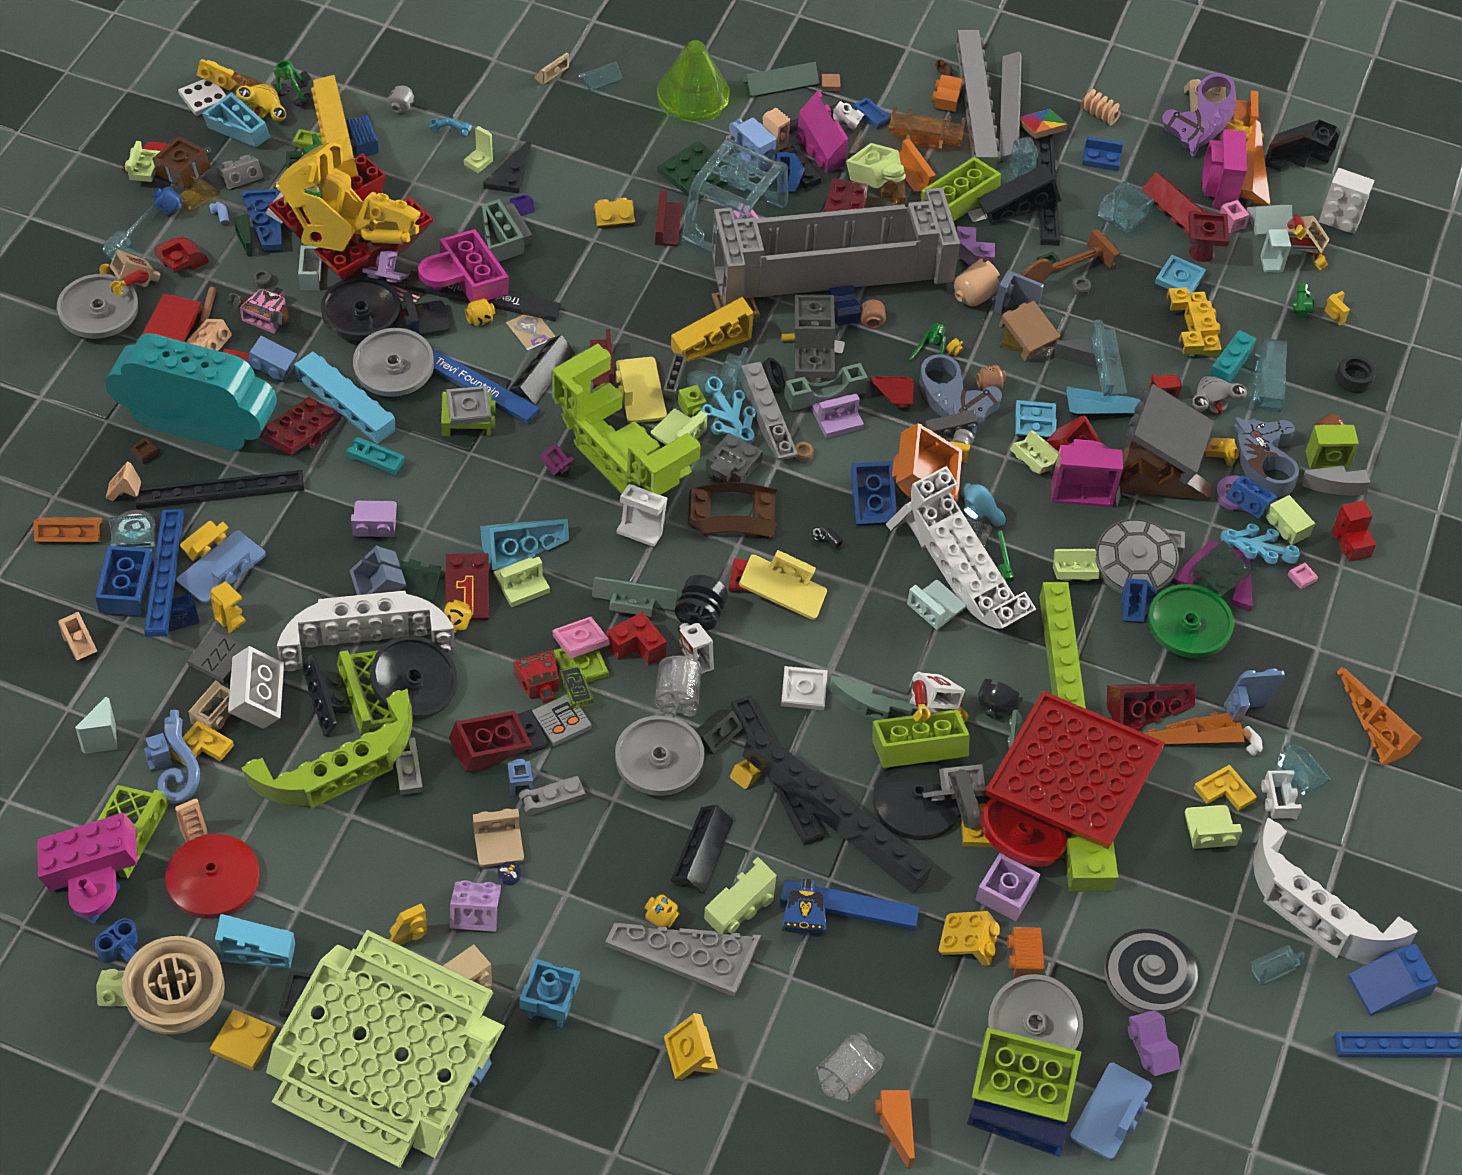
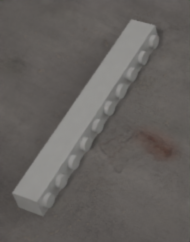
M958 30L956 49L960 77L963 78L962 91L972 158L976 157L996 170L997 163L1001 161V153L997 151L999 140L995 138L997 127L993 125L995 114L991 112L993 101L989 99L991 97V88L988 87L987 62H984L985 50H982L983 37H980L979 30Z

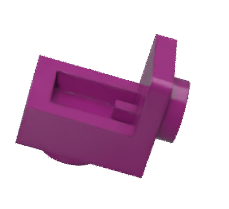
M556 443L539 455V458L553 476L558 472L563 474L571 468L570 463L574 460L572 456L567 458Z

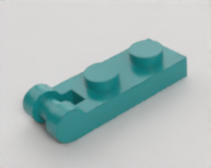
M356 437L352 442V446L348 447L345 451V456L348 459L359 460L393 475H396L405 462V456L359 437Z

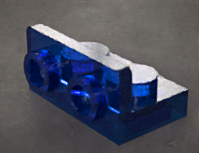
M190 593L173 598L168 632L200 622L196 605Z

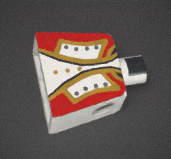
M684 623L678 628L680 651L693 675L697 676L714 670L713 641L699 623L693 625Z

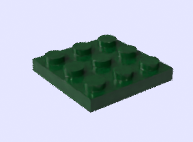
M700 141L695 142L657 166L659 174L694 202H697L734 178L737 170Z

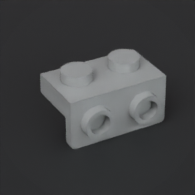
M244 155L238 161L223 162L222 166L217 167L219 175L224 178L226 187L232 189L263 178L259 160L253 156Z

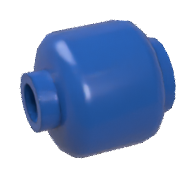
M165 187L163 190L158 188L153 195L155 199L154 207L164 215H174L183 204L181 196L170 187Z

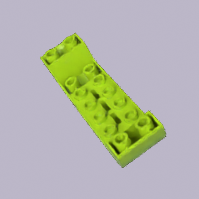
M408 690L395 691L390 697L386 698L394 723L388 722L381 729L373 733L367 732L354 742L344 743L333 752L323 753L319 759L305 762L292 772H284L275 780H273L263 758L253 759L242 767L248 786L270 801L289 806L310 805L311 809L393 770L392 765L404 751L412 729V707Z

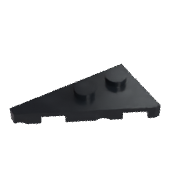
M526 142L483 182V189L519 193L531 151V142Z

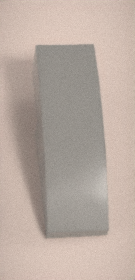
M1344 466L1305 470L1301 485L1328 494L1356 496L1366 495L1370 480L1366 470L1346 472Z

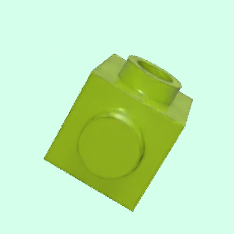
M698 385L679 390L678 404L683 413L688 417L696 416L701 408L707 404Z

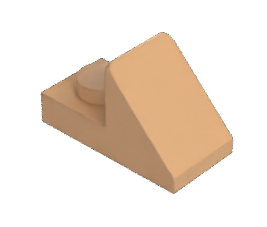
M126 462L109 482L106 499L114 501L118 495L123 493L138 497L141 480L131 463Z
M79 612L58 621L63 639L67 641L76 661L97 652Z

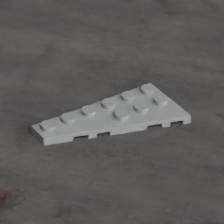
M614 923L605 941V946L734 997L761 940V935L750 937L740 936V933L727 935L717 934L716 931L682 928L680 930H668L667 927L658 926V929L644 928L643 925Z

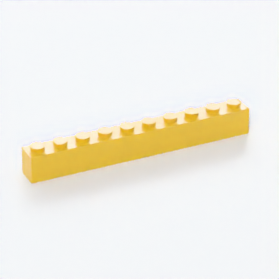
M335 75L313 80L314 87H311L323 144L329 142L336 143L337 139L341 140L345 134L349 135ZM348 137L343 162L339 167L335 168L348 174L350 177L358 176L350 137Z

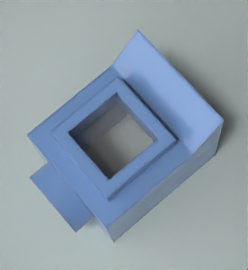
M516 759L512 763H508L511 796H516L515 786L528 785V789L533 790L530 761Z

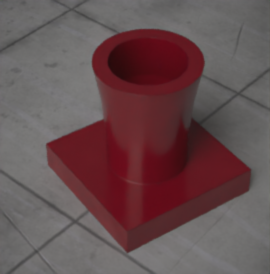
M1189 211L1190 244H1192L1189 248V254L1196 261L1209 262L1215 257V246L1228 247L1229 245L1228 214Z

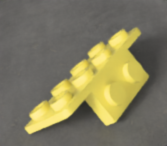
M643 357L616 361V383L620 384L618 389L623 395L627 422L632 423L635 421L639 423L663 420L667 416L655 358Z
M777 550L771 562L757 555H751L739 582L742 588L811 620L817 618L827 593L825 587L810 581L815 572V567Z

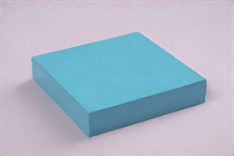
M1171 255L1156 277L1155 284L1167 289L1188 288L1189 293L1194 292L1204 277L1206 269Z

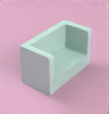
M1268 229L1260 255L1264 272H1283L1291 248L1287 229Z
M301 245L298 270L300 290L320 291L322 260L314 251L318 247Z

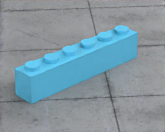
M311 352L295 363L296 377L376 444L396 431L393 414L385 411L377 401L369 398L365 391L358 389L349 378L342 376L338 369L331 367L322 356L319 357L316 353Z

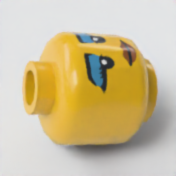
M662 894L658 895L656 899L651 897L644 907L647 910L645 914L646 920L656 927L667 926L670 928L679 915V912H677L678 905Z

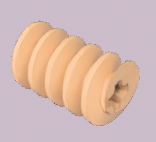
M1092 89L1083 98L1080 108H1084L1086 112H1090L1093 116L1096 115V118L1102 119L1108 125H1113L1120 116V104L1116 103L1112 106L1114 100L1111 99L1107 103V96L1101 99L1102 93L1099 92L1095 96L1096 90Z

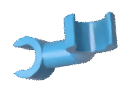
M434 118L430 120L433 125L428 126L432 132H437L441 127L450 126L459 130V133L464 137H467L468 132L472 128L469 123L461 124L451 118L441 120Z

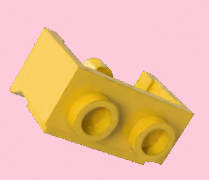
M226 581L219 586H215L210 591L214 618L223 627H227L228 633H231L246 622V619L240 615L242 609L237 605L232 607L242 600V596Z

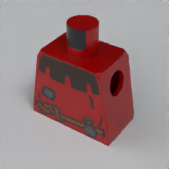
M553 650L513 661L514 676L529 698L541 697L543 703H549L555 699L553 693L559 690V677Z

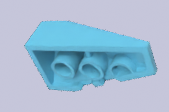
M568 519L480 526L482 548L484 553H489V566L491 570L502 569L530 557L533 558L535 555L569 540Z

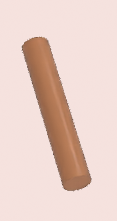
M210 287L199 322L200 325L206 319H209L217 291L214 287Z

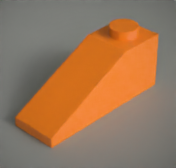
M881 1090L879 1099H875V1113L880 1114V1124L906 1167L912 1168L915 1154L910 1090Z

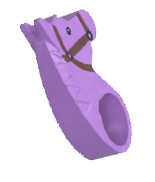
M1211 74L1205 77L1199 84L1198 107L1196 111L1179 113L1177 110L1170 109L1163 114L1165 131L1177 136L1181 141L1182 148L1190 149L1192 158L1197 153L1199 147L1215 138L1232 118L1236 108L1234 81L1225 74ZM1221 86L1231 91L1228 97L1219 103H1212V101L1204 97L1205 93L1213 87Z

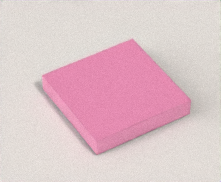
M592 617L552 630L553 637L570 659L610 645L609 638Z

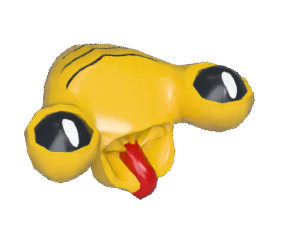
M272 85L241 86L237 89L236 97L241 101L249 100L248 107L260 118H264L268 113H271L273 120L278 123L286 118V111L281 106L277 91Z

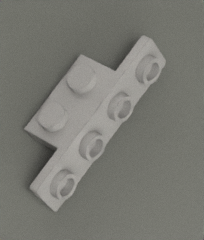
M982 764L939 769L942 791L923 793V797H931L932 801L945 800L946 795H951V799H956L949 774L960 769L969 772L971 776L970 781L975 790V797L984 796V791H986L988 786H985Z

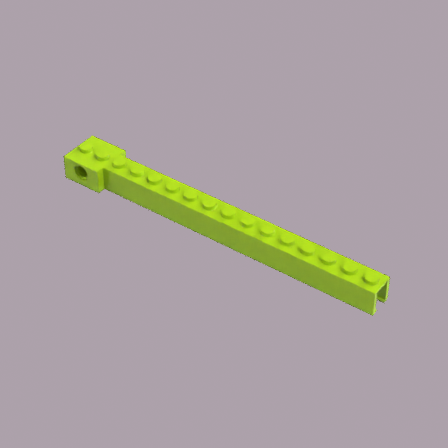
M1043 582L1039 598L1052 695L1086 709L1068 582ZM1070 832L1071 838H1068L1064 851L1069 891H1114L1118 881L1114 842L1107 849Z

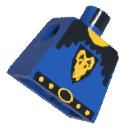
M801 879L800 891H790L782 921V931L826 933L823 893L814 892L815 880Z

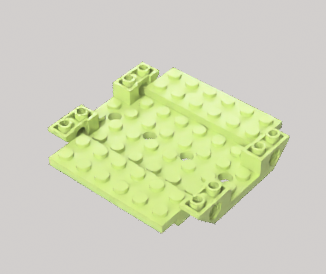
M366 930L357 949L353 948L350 951L340 945H336L320 960L272 1046L266 1073L283 1081L272 1103L399 1168L403 1164L412 1145L415 1149L435 1158L458 1116L456 1108L477 1068L483 1069L505 1027L485 1016L481 1017L493 995V991L369 930ZM323 1008L325 1010L324 1016L319 1020L313 1019L314 1010ZM360 1028L366 1029V1037L360 1041L355 1040V1032ZM401 1049H406L409 1052L408 1058L402 1062L397 1061V1052ZM444 1070L450 1071V1080L445 1083L440 1082L438 1079L439 1074Z

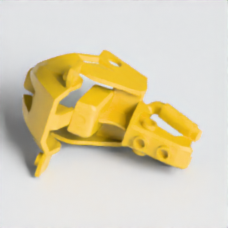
M345 134L341 140L337 139L336 143L329 142L309 151L291 165L276 182V188L284 196V204L289 203L304 228L301 242L304 245L344 251L354 233L360 234L363 239L372 243L403 244L410 241V236L419 232V225H415V222L420 217V212L408 206L407 202L403 200L394 201L389 199V196L386 194H376L375 192L369 194L362 201L351 188L350 176L335 168L339 167L343 162V155L346 152L349 135ZM318 186L322 199L305 193L304 189ZM300 207H302L311 224L306 222L299 209ZM311 233H320L322 240L320 242L314 241L311 238Z

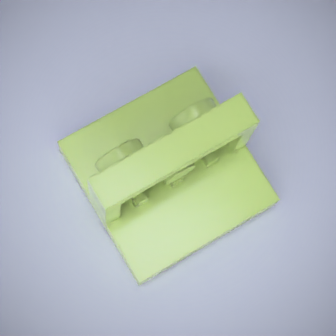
M530 557L493 572L494 578L511 608L550 593V587L543 577L542 561L539 557L534 559Z

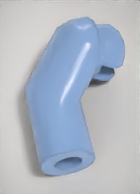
M216 202L209 205L212 214L218 213L220 224H228L230 222L227 207L224 204Z

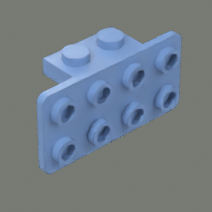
M235 531L178 576L176 579L177 584L202 604H207L211 601L210 591L215 586H219L225 581L231 585L266 556L265 550L242 532Z
M1268 669L1264 672L1249 670L1241 674L1224 703V709L1227 710L1228 715H1231L1232 722L1241 721L1248 708L1266 706L1285 676L1284 671H1278L1277 669Z
M1109 1063L1074 1126L1070 1139L1107 1160H1113L1127 1133L1132 1135L1138 1123L1135 1121L1137 1114L1142 1116L1148 1105L1145 1099L1152 1088V1084L1115 1063Z

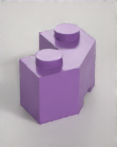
M957 226L956 232L960 241L958 259L965 261L968 264V268L981 258L983 262L990 261L993 264L995 243L976 242V228Z
M1155 1010L1129 1017L1130 1026H1128V1033L1134 1042L1144 1069L1154 1076L1181 1069L1178 1047L1167 1038L1164 1017Z

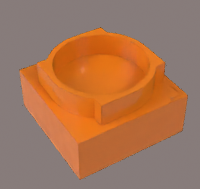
M917 423L901 432L899 453L893 461L892 478L896 480L900 489L911 498L913 483L947 466L958 483L950 492L955 502H957L962 450Z

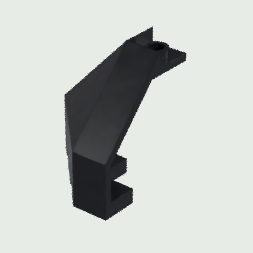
M1319 119L1278 133L1269 145L1265 166L1281 172L1287 161L1305 167L1310 157L1328 163L1335 152L1341 132L1337 126Z

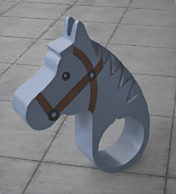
M936 354L926 358L922 363L919 385L925 401L941 417L975 409L979 425L974 428H964L970 431L975 439L976 431L984 428L985 418L999 409L1002 392L995 386H989L983 391L964 390L960 366L950 356ZM941 369L950 373L954 379L947 384H938L930 380L926 373L931 370Z

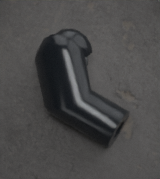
M816 527L812 532L814 539L830 542L836 549L843 543L830 528Z

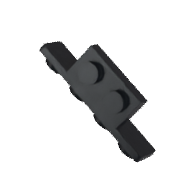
M310 655L302 666V673L305 676L323 736H329L337 725L334 712L347 713L351 706L340 673L320 671L316 656Z

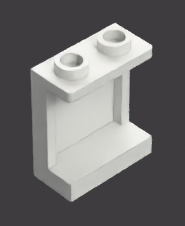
M628 484L620 496V503L624 505L622 521L617 528V534L654 547L663 533L667 497Z

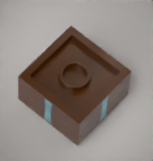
M179 136L152 158L157 175L183 189L188 188L211 167L205 149Z

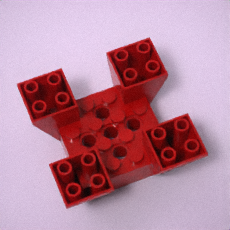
M363 153L355 157L358 176L350 177L351 188L364 201L372 192L376 194L381 193L386 180V174ZM284 196L269 204L268 208L301 241L304 228L289 203L284 204ZM409 196L403 201L420 212V217L415 222V225H419V232L410 236L409 242H404L403 244L372 243L363 239L360 234L354 233L344 251L320 247L314 249L322 262L341 280L361 276L364 274L362 272L363 268L377 267V256L381 252L394 251L398 252V255L408 249L433 222V218ZM300 207L299 209L306 222L311 224L302 207ZM311 233V238L314 241L320 242L322 240L320 233Z

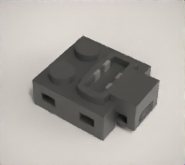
M728 433L706 459V469L709 470V478L719 483L730 482L731 480L732 482L744 483L762 462L763 451Z

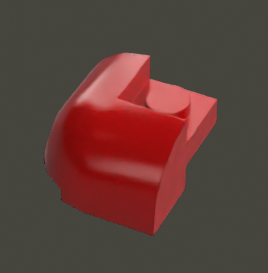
M172 238L154 248L155 256L165 267L168 266L173 273L188 266L191 270H194L209 263L206 254L189 238Z

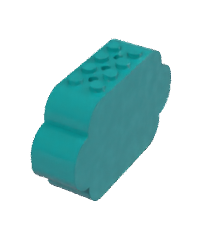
M152 333L142 334L135 345L124 347L105 380L109 395L119 404L128 407L132 417L143 426L228 450L241 449L246 440L257 439L277 404L274 389L264 380L255 377L252 367L243 359L235 355Z

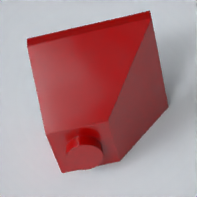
M870 376L869 380L890 402L896 404V407H908V404H913L914 380L912 378Z
M1083 415L1058 428L1046 442L1059 452L1060 445H1069L1073 443L1074 439L1100 442L1087 417Z

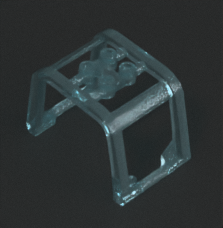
M726 139L701 168L692 182L682 239L712 252V243L704 240L705 233L695 223L699 194L740 212L739 219L750 217L751 210L761 195L767 197V202L784 209L788 203L787 164L769 159L738 145L736 141ZM738 150L772 165L768 172L759 169L756 161L746 162L742 160ZM721 161H723V162H725V163L728 164V165H723L721 168H720V167H717V165H718ZM712 172L720 176L722 181L728 182V185L745 191L747 188L751 190V193L744 199L705 180ZM757 176L761 178L758 184L749 181V177ZM777 177V192L767 190Z

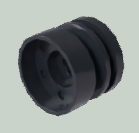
M706 575L690 576L686 580L682 589V595L675 606V615L683 624L693 625L699 623L705 631L711 630L718 623L721 610L724 608L728 598V591L720 581Z

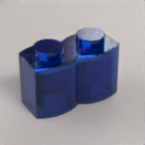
M850 285L829 288V294L826 295H834L836 324L860 323L861 309L856 299L854 287Z

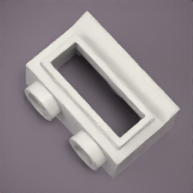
M1294 770L1268 771L1265 779L1261 782L1262 792L1267 794L1265 809L1267 812H1270L1271 819L1292 818L1297 820L1300 814L1301 804L1295 805L1298 795L1297 788L1291 787ZM1274 787L1281 788L1284 806H1278Z

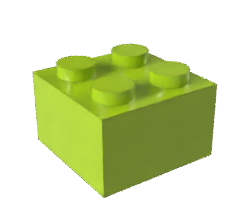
M1344 424L1314 425L1305 450L1310 470L1344 466L1345 469H1349L1359 445L1355 426Z

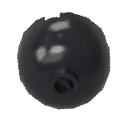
M984 679L978 692V701L980 706L986 710L985 715L996 719L997 716L1008 717L1012 715L1013 710H1017L1023 697H1018L1020 693L1004 683L998 682L995 685L991 684L992 679Z

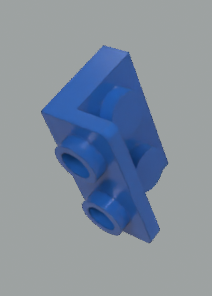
M1087 137L1082 165L1118 171L1123 143Z
M1243 475L1232 483L1226 498L1259 519L1262 517L1265 509L1275 502L1277 496Z

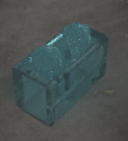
M1030 137L1015 140L1013 143L1009 169L1015 179L1036 167L1039 151Z

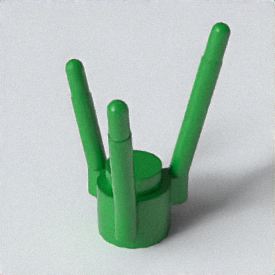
M939 323L931 325L929 332H926L922 341L909 357V361L914 359L928 339L930 344H938L940 342V354L944 355L947 339L944 336L945 327Z
M999 530L998 534L1004 563L998 565L997 569L1008 584L1014 581L1015 578L1010 567L1003 533Z

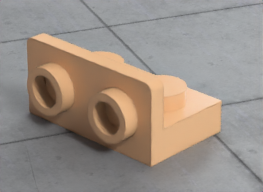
M206 319L186 343L219 351L232 336V333L224 320Z

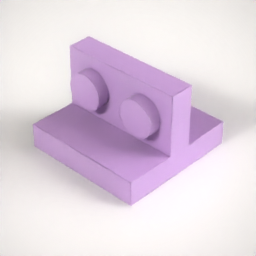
M857 393L812 404L811 410L826 439L863 429L864 423L858 413L860 399Z

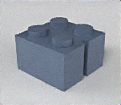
M375 546L364 557L365 560L361 559L350 570L357 595L396 592L406 586L402 570L398 569L400 564L396 552L379 546Z

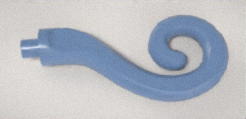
M170 710V717L165 718L164 733L171 748L187 767V783L181 791L176 793L168 789V781L172 778H175L179 785L185 783L184 772L178 768L165 770L161 773L157 782V790L163 791L168 803L181 804L189 800L195 794L200 782L198 762L182 738L183 719L179 718L178 710Z

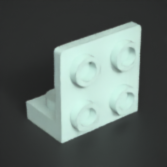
M935 580L923 590L917 585H914L909 590L907 604L936 630L966 608V604L938 580Z

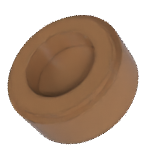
M799 442L795 445L798 456L794 458L797 461L808 462L812 459L814 449L811 444Z

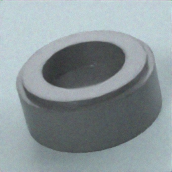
M258 270L252 276L253 284L257 288L265 289L273 283L272 274L267 270Z
M1083 277L1074 279L1071 287L1072 292L1078 296L1088 295L1091 290V282Z

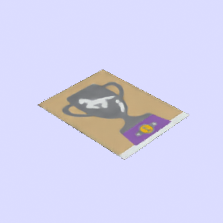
M521 315L506 322L527 350L546 343L549 338L555 337L541 318Z

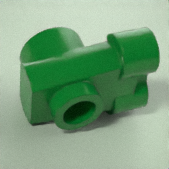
M1304 283L1298 284L1297 300L1293 302V310L1297 312L1300 318L1307 317V313L1315 312L1314 297L1310 298L1308 285Z

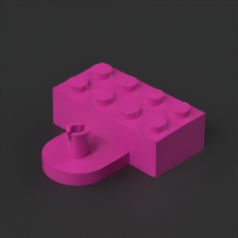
M475 229L440 239V254L423 259L418 267L419 278L424 284L433 287L435 290H442L446 286L458 283L470 302L479 299L491 300L508 294V275Z
M123 812L37 839L38 878L50 892L68 886L69 904L78 915L94 917L103 913L111 906L116 897V871L137 865L136 827Z

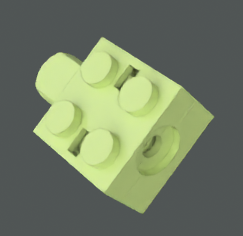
M870 143L846 161L850 180L869 184L873 188H879L887 181L897 183L906 177L904 166L901 165L899 151Z

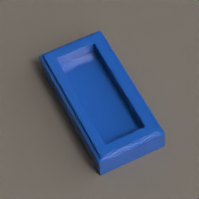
M867 97L853 105V109H858L864 114L862 118L876 130L891 121V117Z

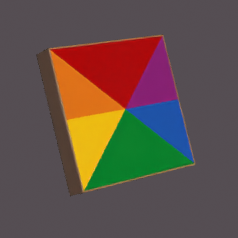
M1051 109L1020 117V126L1035 139L1066 131L1068 124Z

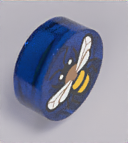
M509 861L499 866L498 879L502 884L514 885L520 880L521 870L518 864Z

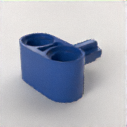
M127 918L121 919L96 938L95 948L102 962L110 963L120 956L127 962L130 961L137 952L133 948L138 941L134 922ZM107 946H111L109 949H106V950L103 949V948H105V947H107Z

